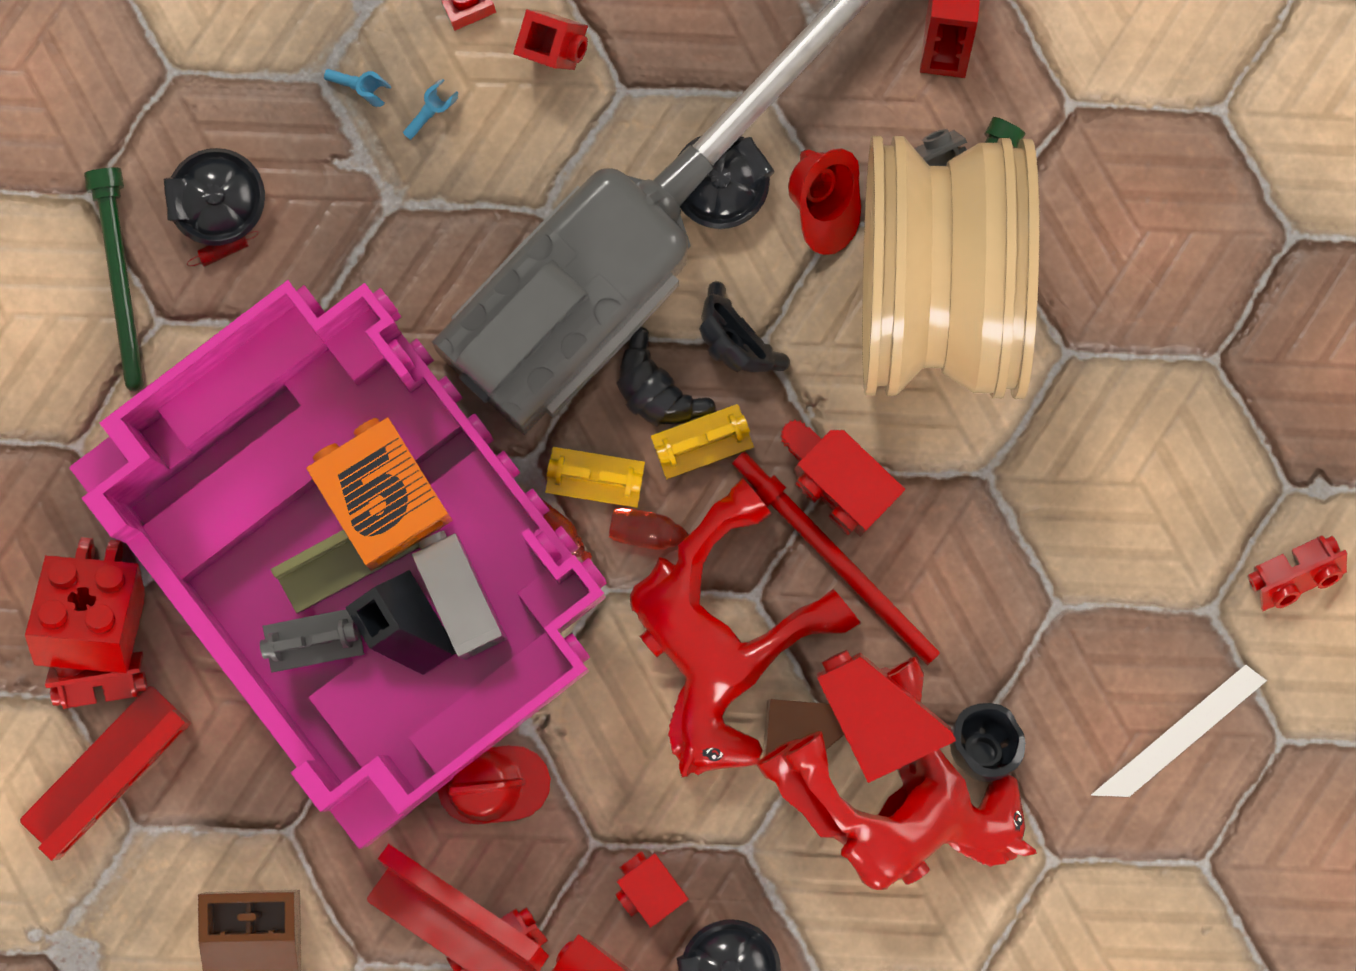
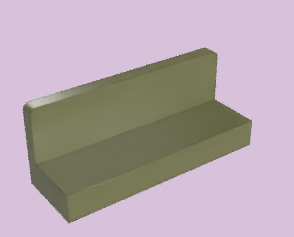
M343 529L270 570L273 576L279 580L295 612L300 614L414 552L420 546L416 543L371 571L364 564Z

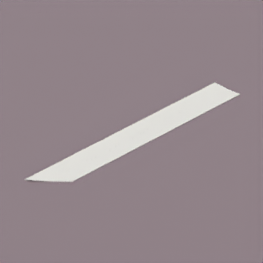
M1244 665L1091 795L1130 797L1267 680L1247 665Z

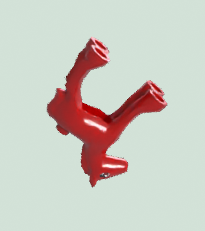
M744 478L731 488L726 497L713 504L700 525L678 545V561L676 565L666 558L659 557L650 575L636 584L630 594L631 610L637 613L638 619L646 629L639 637L657 658L665 652L685 676V685L680 690L678 700L674 705L675 711L672 713L673 717L670 720V730L668 733L672 754L676 755L679 760L682 778L688 777L691 773L699 776L706 771L757 765L763 753L759 740L736 730L724 722L723 715L730 703L755 685L762 673L777 656L799 639L811 634H846L862 624L839 594L832 589L818 601L794 611L766 634L749 642L741 643L728 625L711 615L700 605L703 565L713 545L731 529L756 525L771 516L770 510Z
M916 657L909 658L891 669L887 667L881 669L921 702L924 672ZM821 731L780 745L761 758L756 765L765 778L776 783L782 797L805 816L820 837L834 838L844 845L841 849V856L849 860L862 883L870 889L886 890L891 884L900 879L903 880L905 885L921 879L930 871L925 860L944 843L950 845L958 853L964 854L965 857H971L972 860H976L982 865L986 864L989 867L1007 864V861L1014 860L1017 854L1021 856L1037 854L1036 849L1023 840L1025 822L1018 780L1014 776L1007 775L1002 779L990 781L979 807L976 808L971 803L965 779L940 749L897 769L903 786L887 798L878 815L856 810L839 796L829 777L827 753Z

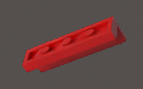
M147 687V691H143L21 817V824L42 843L38 849L51 861L60 860L190 726L191 722L155 687Z
M389 843L378 857V860L387 870L368 895L367 901L467 971H539L548 959L549 955L540 945Z

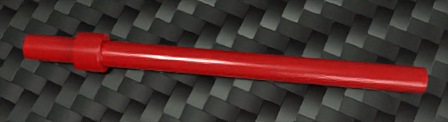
M745 451L731 463L757 490L755 493L767 507L771 504L926 665H929L940 654L934 645L784 492L787 487L775 475L769 477Z

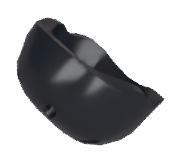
M979 703L967 707L959 714L952 728L956 741L950 744V752L955 763L965 774L979 781L990 782L1002 779L1018 768L1024 757L1026 741L1022 729L1008 708L994 703ZM983 728L985 733H980V729ZM1004 743L1008 744V746L1004 748L1001 747V745Z

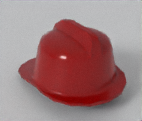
M843 148L833 149L826 153L812 150L802 151L800 161L794 167L788 182L790 199L800 210L801 229L804 240L812 251L822 255L836 254L844 249L855 236L860 223L859 164L854 154Z
M521 746L491 747L453 776L454 778L437 792L443 808L451 817L462 823L479 825L516 821L533 815L543 806L549 795L551 778L547 765L537 753Z

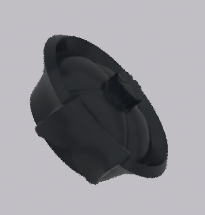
M701 136L695 138V139L692 140L690 143H688V144L682 149V151L679 153V155H680L688 146H690V145L693 146V145L698 141V139H699ZM740 136L712 165L713 169L680 206L681 210L691 220L702 226L714 229H727L739 226L754 217L767 198L770 177L775 171L756 146L753 138Z
M210 148L198 151L183 160L171 177L164 178L167 220L174 222L176 227L185 236L198 243L212 246L233 243L247 235L255 227L262 215L265 204V189L258 170L247 158L232 150Z
M734 919L720 920L702 928L689 941L683 955L676 958L679 971H781L778 951L768 935L751 923Z

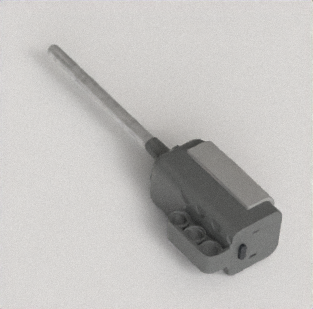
M832 0L693 146H688L654 180H642L627 176L618 169L605 168L592 174L580 187L577 186L451 317L452 321L432 341L439 356L460 375L458 378L484 403L488 402L523 435L546 413L554 417L679 286V280L676 276L686 265L687 252L691 247L681 218V204L713 169L712 165L870 0Z

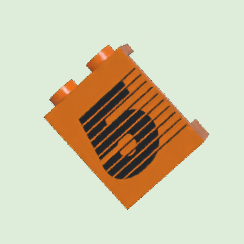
M388 417L382 421H379L378 418H373L363 423L354 430L355 438L340 447L337 443L324 447L312 457L314 463L306 467L364 564L371 571L453 521Z

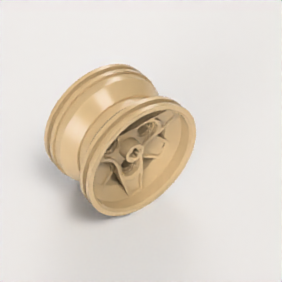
M871 135L867 167L863 256L862 365L864 394L875 396L877 386H885L886 396H897L923 368H941V372L972 393H990L992 398L1002 399L1006 389H1010L1014 399H1025L1029 388L1033 363L1039 276V185L1036 150L1033 140L1020 139L1017 148H1013L1010 138H999L997 143H978L949 160L946 166H929L904 136H893L891 145H883L882 136Z

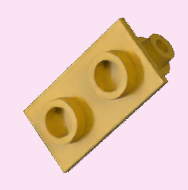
M738 404L651 435L666 480L754 448L747 421L744 415H742Z
M553 447L548 465L545 493L638 508L645 462Z

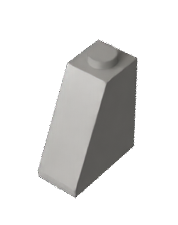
M440 531L421 540L418 543L421 550L413 553L412 556L457 656L466 660L508 640L459 537L456 534L447 537L445 531Z

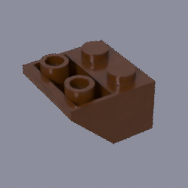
M300 890L219 891L198 894V941L203 971H301Z

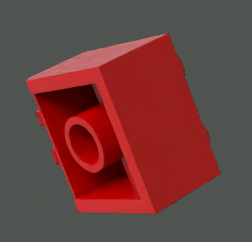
M796 419L794 421L789 420V423H785L781 430V443L784 444V447H788V451L799 461L793 472L798 477L794 483L795 486L813 503L820 498L833 510L828 517L848 536L855 531L861 537L906 490L845 430H830L821 439L810 427H806L805 423H802L801 420L796 421Z
M81 537L79 540L75 558L45 555L25 632V638L35 666L128 674L144 605L145 588L139 564L122 562V541L110 540L108 542L104 560L93 559L95 554L93 538Z

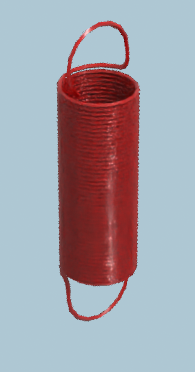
M244 236L230 244L208 245L197 250L199 256L196 257H199L203 267H206L249 247L246 240L250 239H246Z

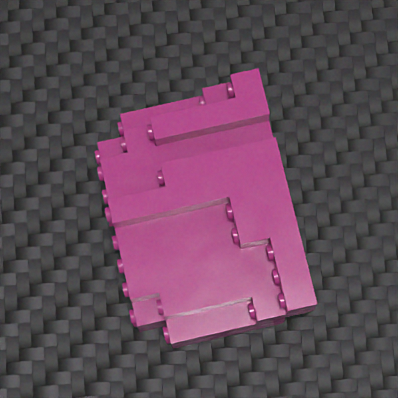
M287 280L99 422L109 437L72 464L69 469L88 492L82 497V500L112 538L120 540L130 547L297 768L290 773L320 812L330 811L355 845L361 849L368 847L412 813L414 808L454 778L453 776L589 672L583 664L590 658L589 654L573 633H570L565 638L560 633L606 598L601 588L607 582L589 558L580 563L577 557L572 555L578 549V546L562 526L555 531L550 527L543 515L550 511L533 488L526 493L523 492L514 480L520 474L518 468L504 451L497 456L488 446V444L494 441L492 435L475 413L466 418L456 405L463 397L447 376L438 381L427 366L434 360L420 341L416 338L409 344L395 323L402 317L381 288L372 293L369 287L363 283L325 312L305 285L296 290ZM388 417L453 520L431 535L445 531L447 537L453 534L459 537L508 640L466 660L455 654L428 673L422 675L371 650L362 637L365 655L271 673L269 658L263 659L260 650V640L265 639L264 625L345 610L346 606L375 586L408 570L411 571L441 621L412 556L413 553L420 551L421 548L300 614L295 612L279 580L273 576L270 570L343 530L306 467L314 463L312 457L330 444L337 443L340 447L355 438L354 430L368 420L378 418L379 421H382Z

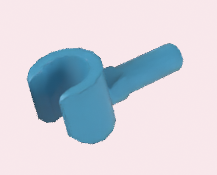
M327 69L324 73L325 80L356 90L362 98L374 107H381L385 104L378 96L373 94L374 91L381 86L391 89V85L373 71L365 72L360 77L347 75L331 69Z
M444 79L437 81L426 90L424 94L425 105L403 131V134L410 140L436 112H444L457 101L458 91L447 101H442L438 97L437 88L445 81Z

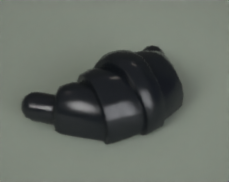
M720 281L710 283L701 315L702 324L699 328L703 340L710 347L708 349L709 355L718 362L723 361L727 367L736 372L744 370L752 373L767 372L769 370L785 371L790 365L789 357L784 353L774 352L772 346L765 344L744 318L740 317L732 307V301L726 298L725 285Z
M640 327L632 335L629 347L624 351L619 380L616 382L621 394L627 401L626 406L635 415L639 414L656 427L660 424L689 422L694 417L713 413L716 408L713 399L709 397L693 399L691 395H683V392L675 386V381L670 374L663 368H658L656 363L650 359L651 353L647 350L650 334L646 328Z

